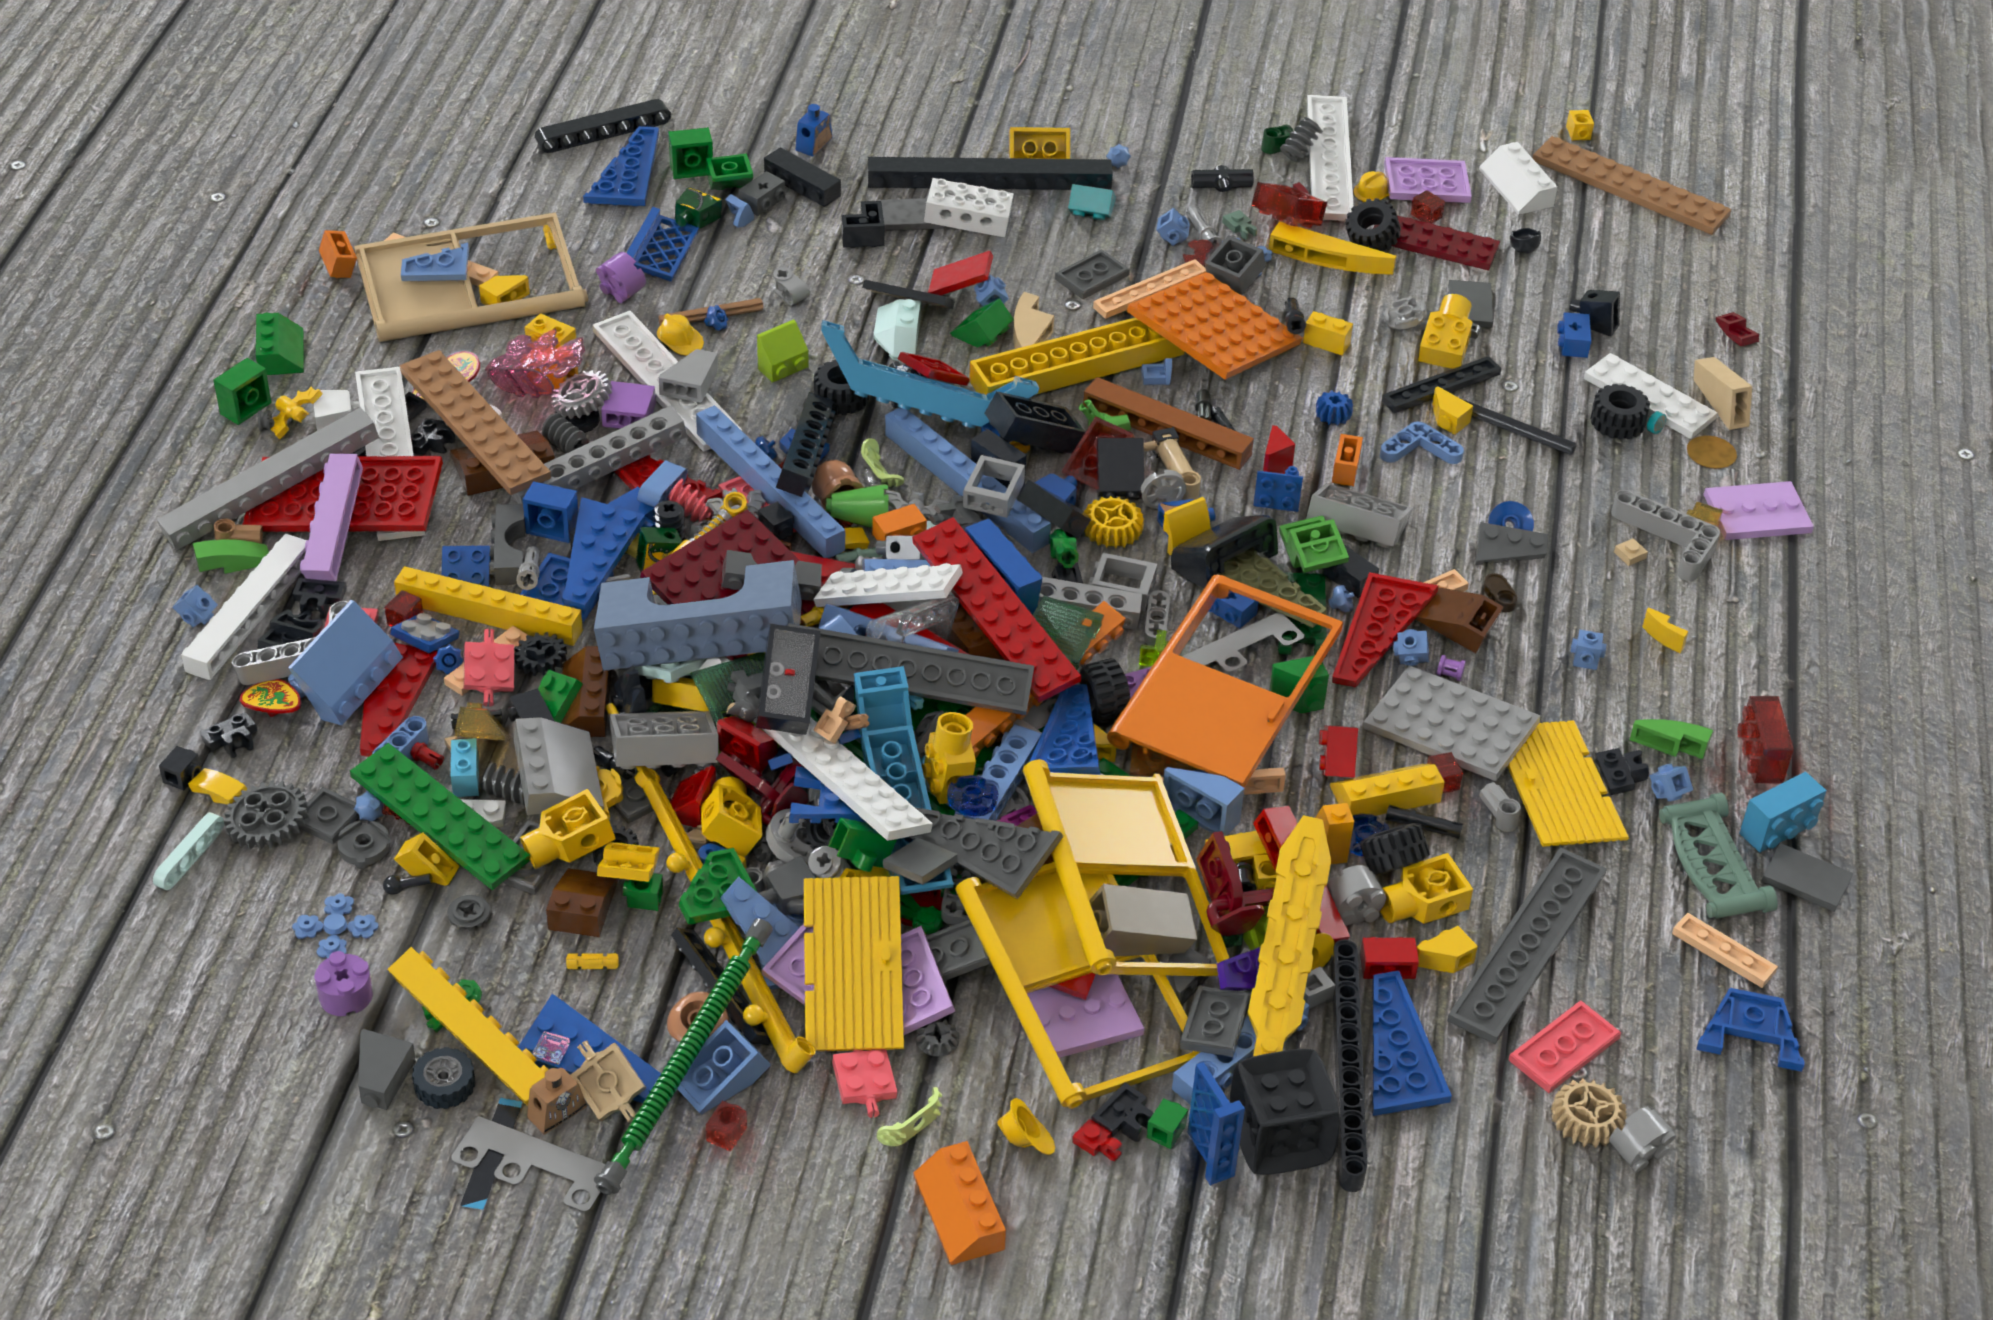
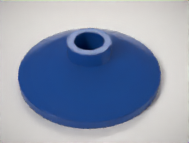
M1506 501L1498 504L1491 511L1488 518L1489 524L1506 526V522H1511L1513 528L1533 531L1534 519L1529 509L1515 501Z

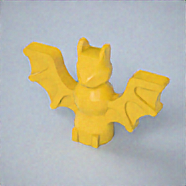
M310 387L305 392L297 391V395L293 399L283 395L276 400L275 406L280 413L272 418L275 423L271 430L278 439H281L289 431L287 425L289 418H293L301 423L309 415L301 405L315 403L323 394L320 389L314 390Z

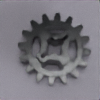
M538 632L535 633L534 637L527 635L526 641L519 640V646L514 647L515 664H517L519 670L523 669L525 674L532 671L533 676H536L538 672L544 676L548 670L555 672V667L562 668V662L567 661L566 644H564L562 638L558 639L556 634L549 637L548 632H545L543 636L539 635Z

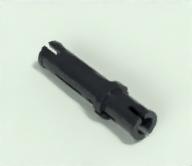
M1390 804L1385 818L1387 821L1404 825L1412 823L1421 824L1424 830L1457 839L1460 838L1463 823L1416 812V809L1413 808L1408 810Z

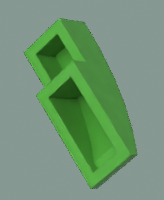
M223 539L193 543L199 572L223 567L224 573L227 574L255 568L261 563L262 558L269 553L267 545L251 541Z
M1661 719L1635 720L1630 740L1675 757L1681 751L1703 759L1709 747L1713 730L1681 721Z

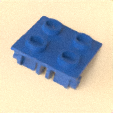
M1295 466L1288 467L1285 474L1257 471L1253 506L1298 512L1303 476H1299V471Z
M442 546L441 575L489 587L490 546Z

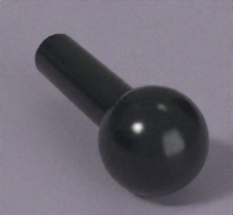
M429 873L407 878L390 875L384 880L383 889L388 894H398L405 888L432 884V875Z

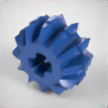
M1331 390L1330 393L1323 392L1322 396L1318 397L1316 416L1320 418L1321 422H1328V425L1333 423L1338 426L1339 423L1346 424L1347 420L1352 416L1353 403L1352 399L1348 398V394L1342 395L1340 391L1335 393Z

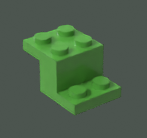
M1322 515L1279 526V533L1293 568L1302 567L1303 572L1306 573L1348 562L1349 556L1334 519L1325 521Z

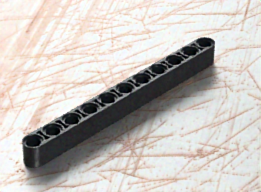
M1345 939L1335 944L1331 963L1332 982L1335 984L1332 1000L1335 1086L1340 1115V1130L1337 1141L1340 1186L1348 1192H1357L1363 1188L1367 1170L1359 963L1357 945Z

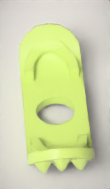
M872 438L866 439L861 447L862 457L875 475L881 479V483L888 482L889 487L903 485L904 478L902 476L889 475L880 463L881 457L879 455L878 442Z
M933 1087L932 1096L928 1099L929 1104L904 1123L897 1122L893 1126L880 1127L877 1131L879 1142L887 1146H900L932 1123L937 1116H940L941 1113L938 1108L942 1106L939 1101V1097H942V1094L938 1091V1088ZM922 1117L921 1122L914 1127L916 1121Z

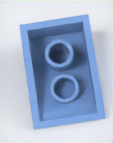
M1170 767L1164 770L1163 783L1174 812L1181 809L1199 822L1198 826L1211 833L1222 831L1224 836H1227L1240 823L1244 787L1220 775Z
M725 1020L706 1040L687 1074L684 1076L678 1090L702 1115L751 1086L771 1066V1063L739 1030Z

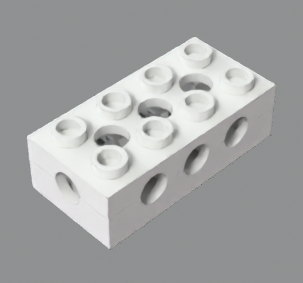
M933 178L926 202L924 222L1005 237L1014 193Z

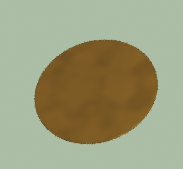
M1699 436L1692 439L1687 445L1689 457L1696 463L1708 468L1728 467L1737 458L1735 448L1729 442L1719 437Z

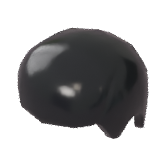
M1531 228L1512 231L1510 235L1511 246L1517 252L1531 253L1541 244V232Z

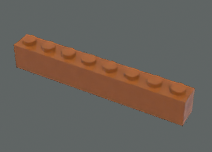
M1096 377L1084 391L1083 405L1087 409L1088 407L1084 401L1091 400L1095 408L1101 413H1106L1110 416L1127 414L1132 428L1152 435L1153 431L1174 427L1179 436L1178 444L1180 447L1238 470L1252 456L1254 438Z

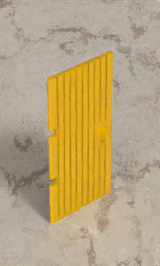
M1574 720L1539 723L1507 766L1542 847H1547L1551 845L1559 846L1576 843L1628 840L1629 836L1609 796H1601L1608 794V791L1592 757H1583L1590 753Z
M899 876L803 879L804 927H813L814 933H804L805 985H814V991H805V1038L813 1044L816 1051L904 1049Z

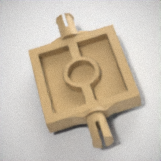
M588 1041L582 1042L583 1045L580 1044L577 1048L586 1060L571 1076L579 1084L585 1100L600 1121H603L614 1112L621 1111L627 1122H632V1118L635 1117L636 1113L629 1103H631L634 1097L644 1091L646 1086L616 1043L611 1044L603 1051L595 1053Z

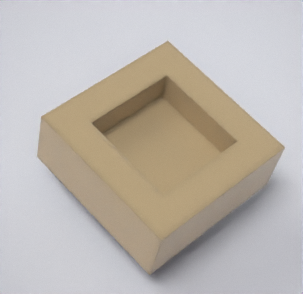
M1632 538L1616 545L1614 553L1630 566L1646 559L1648 551Z

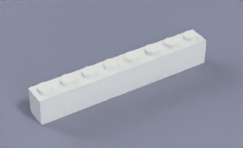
M285 534L275 543L273 549L267 556L262 558L261 563L254 571L250 572L242 585L237 587L230 599L224 602L222 608L210 619L206 627L183 650L181 656L185 672L207 680H211L300 575V563L305 558V543L307 540Z

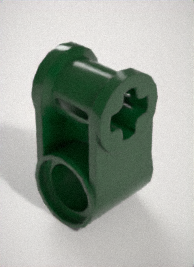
M1288 124L1266 128L1263 132L1261 150L1267 154L1282 152L1280 147L1282 144H1285L1287 138H1290L1293 128Z

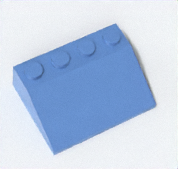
M350 600L288 668L321 720L343 725L403 657L393 640L355 601Z

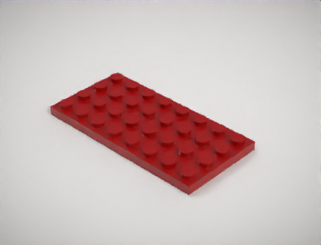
M358 456L363 470L348 532L426 531L443 465L442 457ZM324 469L247 511L242 525H261L263 532H310V523L315 517V502L319 500L320 496L319 486L324 480Z

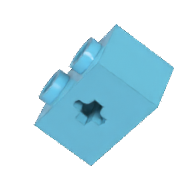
M476 738L451 740V783L453 794L457 797L479 796V755Z

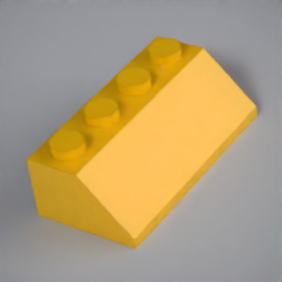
M1419 764L1331 782L1330 788L1338 804L1348 803L1353 819L1359 820L1387 814L1389 804L1403 809H1411L1440 803L1445 782L1435 764Z

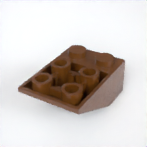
M1438 587L1437 594L1415 620L1476 654L1496 624L1504 607L1484 595Z

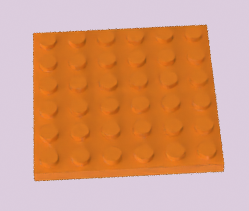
M1207 272L1129 304L1127 312L1225 380L1300 345L1303 338L1298 334L1290 333L1287 327L1277 318L1270 316L1261 307L1254 305L1245 296L1236 293L1230 286L1223 284L1214 275Z

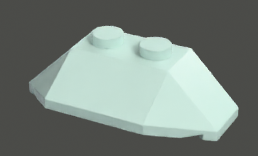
M899 299L881 306L877 310L874 339L889 353L892 360H898L900 352L916 355L922 313L921 301Z

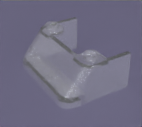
M948 594L946 598L924 600L881 616L869 622L866 627V637L903 643L906 636L923 629H928L948 641L959 606V599Z

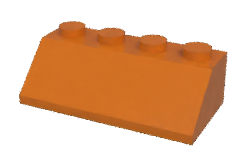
M968 1141L940 1148L914 1171L913 1176L950 1265L1005 1250L1006 1229Z

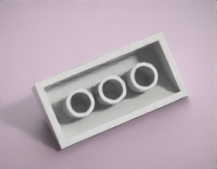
M1518 142L1499 146L1480 165L1479 170L1518 215L1554 207L1557 192L1556 184Z

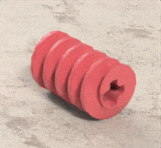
M680 479L669 493L668 501L679 503L684 509V516L688 517L691 515L690 520L693 523L699 520L698 522L706 520L707 517L712 519L714 512L705 505L706 496L703 495L698 499L699 491L696 489L690 493L691 485L688 484L683 488L684 480Z

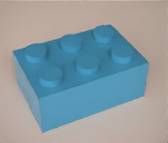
M1804 772L1750 799L1739 834L1759 853L1768 848L1773 849L1780 842L1792 839L1798 833L1806 829L1810 830L1817 824L1818 815L1824 805L1823 800L1827 790L1807 772Z

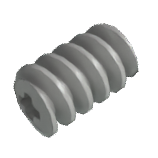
M828 846L816 848L808 859L809 869L816 878H838L845 868H850V866L843 858L837 857L838 851L835 848Z

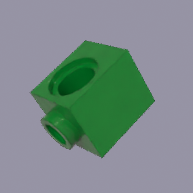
M653 873L649 882L637 880L624 882L623 896L627 897V907L653 911L659 910L664 892L663 874Z

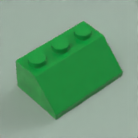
M279 312L256 314L257 364L266 368L267 375L304 373V328Z

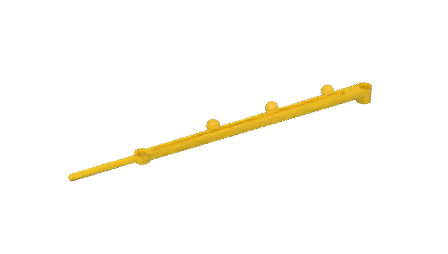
M613 703L606 705L609 717L610 714H619ZM636 766L638 773L634 777L635 781L643 788L675 851L666 860L667 868L673 873H680L684 870L691 882L703 864L659 783V775L653 769L646 766ZM731 916L710 920L713 927L706 930L704 934L705 943L712 948L722 945L729 959L734 955L739 956L743 950L744 940ZM751 955L748 960L751 967L741 983L752 1005L745 1008L743 1019L751 1026L762 1022L782 1065L790 1072L798 1073L816 1053L815 1047L806 1038H796Z

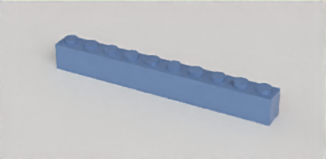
M714 405L696 413L697 435L754 490H761L762 498L769 505L778 501L787 511H790L794 517L793 528L824 558H831L845 551V529L805 491L803 496L799 497L777 489L776 485L782 469L721 410Z
M899 407L886 414L885 435L955 492L963 496V490L976 463L909 410ZM985 475L982 476L977 486L1005 493L1007 490L995 478ZM1017 499L1007 518L982 512L999 527H1004L1011 537L1031 553L1049 544L1051 523Z

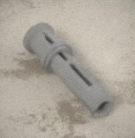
M1192 205L1187 208L1186 214L1197 229L1198 238L1204 243L1205 250L1213 253L1221 245L1222 240L1219 236H1216V230L1208 225L1196 205Z
M531 546L526 549L524 563L520 565L516 581L518 586L524 590H531L538 583L540 550L537 547Z

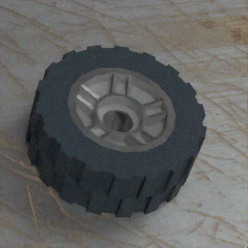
M449 1047L435 1048L433 1051L424 1053V1056L419 1057L416 1065L414 1064L412 1073L414 1090L418 1099L423 1101L424 1105L432 1106L435 1109H449V1107H456L461 1102H465L468 1096L472 1095L473 1087H475L474 1067L472 1060L467 1057L465 1052L462 1053L459 1049H451Z

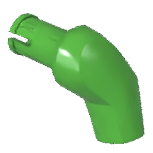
M1091 400L1084 401L1088 409L1082 403L1079 406L1080 411L1089 420V428L1097 433L1114 435L1131 430L1127 414L1110 416L1106 413H1101L1095 408Z

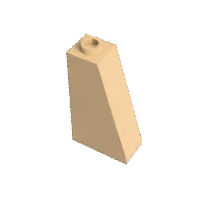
M1715 357L1695 360L1694 381L1729 430L1749 427L1752 386Z

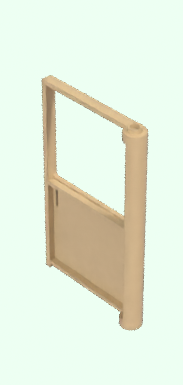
M556 212L354 246L379 342L534 316L540 313L545 314L585 307V302H588L586 289H582L581 285L579 286ZM548 225L570 291L478 307L468 272L467 280L402 281V259L425 253L430 255L441 253V249L448 247L450 250L460 248L459 240Z

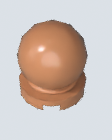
M827 460L818 465L811 485L814 495L820 500L824 510L826 498H830L831 493L864 488L858 478L855 477L854 471L850 466L839 460Z

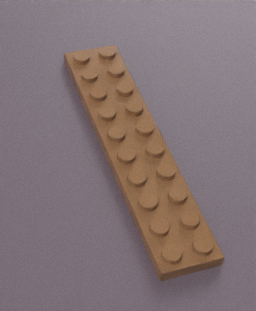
M1551 136L1533 154V160L1538 164L1711 235L1716 232L1731 214L1732 209L1725 207L1723 204L1693 194L1686 189L1676 187L1666 181H1661L1649 174L1634 170L1632 167L1622 165L1612 159H1607L1595 152H1590L1557 137Z
M440 350L399 365L401 374L510 495L529 488L533 481L542 483L551 479V471Z

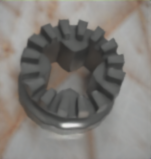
M262 410L258 411L259 431H263L264 428L271 430L272 422L270 421L272 419L270 418H272V413L270 410H267L266 413H263Z

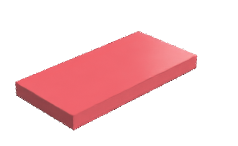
M1580 1000L1509 1055V1061L1546 1092L1550 1093L1620 1039L1621 1032Z

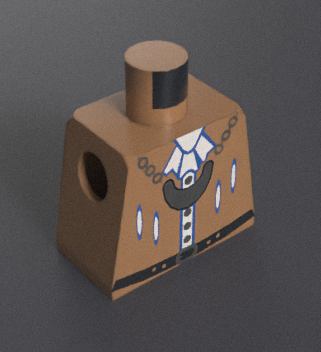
M551 1068L546 1071L545 1078L530 1088L527 1117L544 1135L587 1107L577 1081L564 1068Z

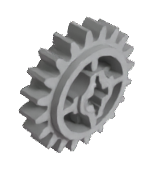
M591 370L589 373L583 371L582 374H574L573 377L566 378L564 383H560V388L554 389L555 394L551 396L553 400L551 403L555 411L564 418L566 416H569L570 419L574 416L580 418L585 414L588 416L590 412L597 411L599 406H604V400L610 399L609 394L612 393V385L606 374L602 375L601 371H598L596 374L594 370Z

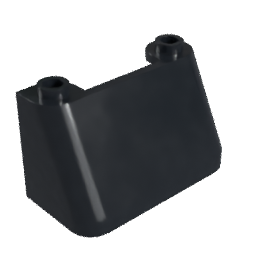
M1268 515L1233 517L1175 547L1171 553V569L1200 587L1205 588L1212 576L1217 575L1218 572H1225V561L1254 547L1255 551L1263 552V555L1271 558L1278 554L1276 521Z

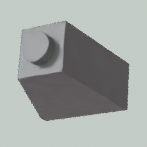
M362 1029L360 1033L358 1081L361 1103L371 1108L388 1109L416 1061L413 1043Z

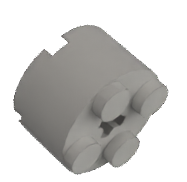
M1351 866L1342 870L1343 875L1337 879L1335 876L1332 877L1327 884V888L1345 925L1363 921L1373 922L1379 917V911L1385 904L1386 895L1376 876L1367 866Z
M1646 1106L1624 1120L1627 1124L1621 1131L1617 1127L1611 1134L1609 1142L1636 1172H1640L1649 1164L1648 1160L1653 1157L1659 1160L1669 1152L1670 1149L1667 1145L1676 1138V1134L1653 1107L1649 1108Z

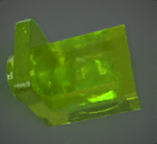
M1157 630L1155 646H1140L1139 665L1153 666L1169 642L1166 641L1167 631Z

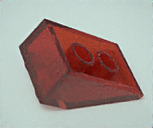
M1095 416L1061 472L1066 476H1073L1077 481L1097 490L1096 443L1098 438H1135L1133 433Z

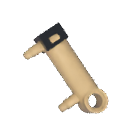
M1174 427L1153 431L1152 441L1144 443V451H1153L1156 458H1161L1167 470L1177 471L1182 475L1186 484V493L1181 500L1198 499L1201 476L1191 468L1178 444L1179 436Z

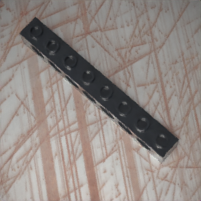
M809 392L776 485L777 489L799 497L803 496L805 489L810 490L836 410L832 409L833 400Z

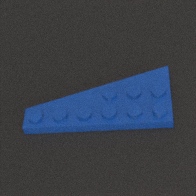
M639 126L628 139L629 143L626 147L620 149L619 156L614 157L601 173L599 181L593 183L591 191L585 193L583 202L645 206L659 138V127Z
M581 497L563 598L564 606L587 611L599 593L601 584L606 582L645 523V514Z
M1393 971L1375 974L1373 977L1372 1116L1450 1103L1452 1098L1451 1092L1400 972Z

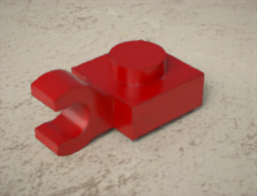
M1091 1119L1072 1136V1143L1092 1156L1101 1152L1110 1160L1116 1161L1122 1155V1152L1118 1150L1122 1143L1116 1138H1111L1110 1131Z

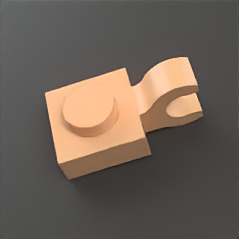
M840 696L833 710L826 709L813 730L836 744L849 723L844 718L854 711L856 705Z

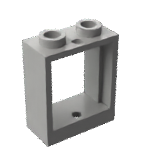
M981 455L963 490V507L1007 518L1024 484L1025 465ZM983 475L1011 481L1005 493L977 487Z
M1103 553L1100 562H1095L1093 571L1095 576L1090 577L1088 585L1141 593L1140 611L1146 612L1149 595L1152 593L1156 582L1158 564ZM1108 573L1142 580L1140 588L1137 589L1103 582L1102 579L1104 574Z

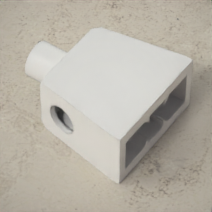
M320 390L323 394L314 403L317 431L360 408L359 401L351 402L348 390Z

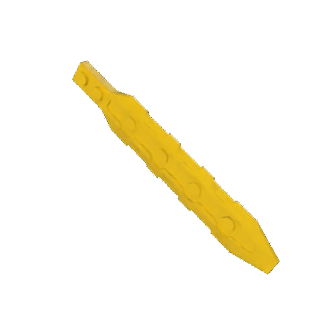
M1303 815L1280 848L1275 872L1277 878L1273 898L1269 902L1267 912L1268 924L1264 943L1260 947L1258 957L1260 964L1248 1008V1016L1256 1035L1253 1057L1282 1051L1284 1042L1299 1028L1302 1022L1305 1000L1303 999L1308 974L1312 968L1314 957L1312 955L1316 930L1319 929L1322 914L1320 911L1324 886H1327L1331 865V857L1322 819Z

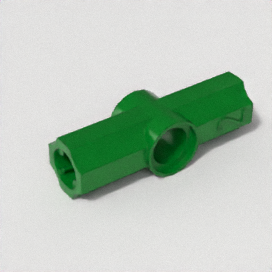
M1055 529L1049 535L1051 558L1057 559L1058 562L1063 564L1064 568H1072L1078 562L1079 556L1076 538H1070L1062 529Z

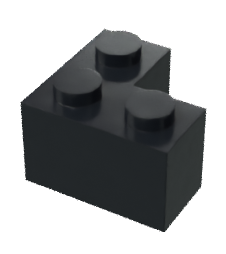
M861 201V214L841 215L843 248L885 246V224L881 201Z

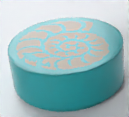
M1659 411L1654 412L1647 422V430L1653 434L1660 433L1666 423V415Z

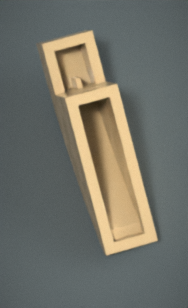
M1023 292L1017 303L1013 328L1015 349L1048 341L1053 334L1054 315L1039 311V296Z

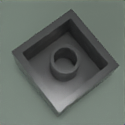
M1230 235L1227 236L1205 262L1207 273L1214 275L1217 280L1227 284L1233 291L1241 295L1266 267L1262 249Z

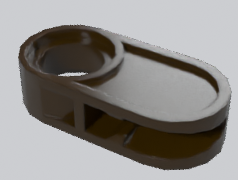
M1488 574L1485 577L1483 590L1488 598L1504 607L1502 612L1513 611L1518 597L1507 579L1501 574ZM1500 599H1508L1511 602L1505 603L1502 602Z

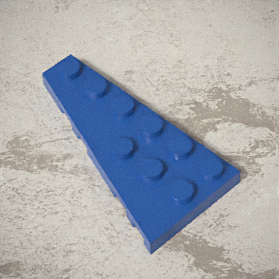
M1087 684L1073 685L1060 692L1030 761L1038 759L1046 761L1052 773L1100 775Z
M552 993L518 1048L521 1051L525 1048L529 1050L537 1059L535 1064L539 1068L543 1065L548 1069L564 1068L571 1075L586 1060L577 1048L580 1044L583 1045L582 1042L588 1041L595 1053L603 1051L611 1044L616 1043L646 1086L644 1091L633 1098L634 1101L643 1103L661 1073ZM545 1038L568 1045L563 1054L554 1052L549 1059L547 1057L549 1051L546 1048L540 1047ZM545 1050L547 1053L545 1056H539L538 1051ZM554 1054L561 1055V1059L558 1061L553 1060L552 1057Z

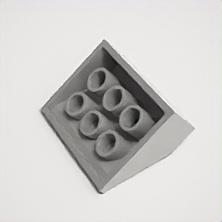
M1326 483L1312 495L1306 519L1323 515L1325 521L1334 519L1340 535L1352 534L1355 535L1357 540L1368 541L1369 539L1377 542L1378 546L1390 548V546H1394L1398 542L1413 507Z
M709 711L610 714L616 767H621L622 769H634L636 766L659 768L661 765L685 767L686 764H696L705 767L710 766L711 763H718L716 760L718 757V733Z
M544 718L516 719L514 744L527 815L541 814L542 811L586 789L590 791L602 810H604L590 733Z

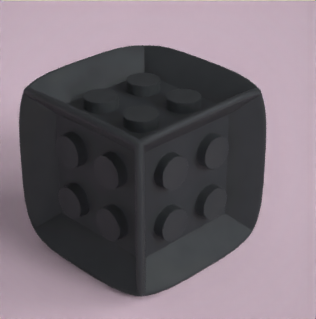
M1313 1049L1285 1050L1250 1057L1236 1065L1231 1083L1230 1103L1240 1100L1245 1108L1240 1147L1250 1170L1258 1175H1272L1315 1167L1331 1160L1337 1146L1340 1115L1334 1088L1318 1053Z

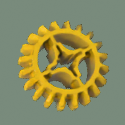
M1110 496L1108 499L1101 497L1099 501L1093 500L1092 504H1088L1086 510H1084L1091 519L1084 530L1085 536L1090 538V542L1096 541L1098 546L1104 544L1106 548L1108 546H1114L1115 549L1117 546L1125 548L1126 544L1133 545V542L1139 540L1142 534L1144 517L1141 508L1136 507L1134 502L1129 503V499L1121 500L1120 496L1118 498Z

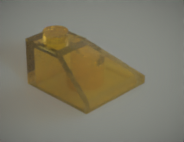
M467 702V707H460L454 736L502 741L511 740L509 733L488 709H482L481 703Z

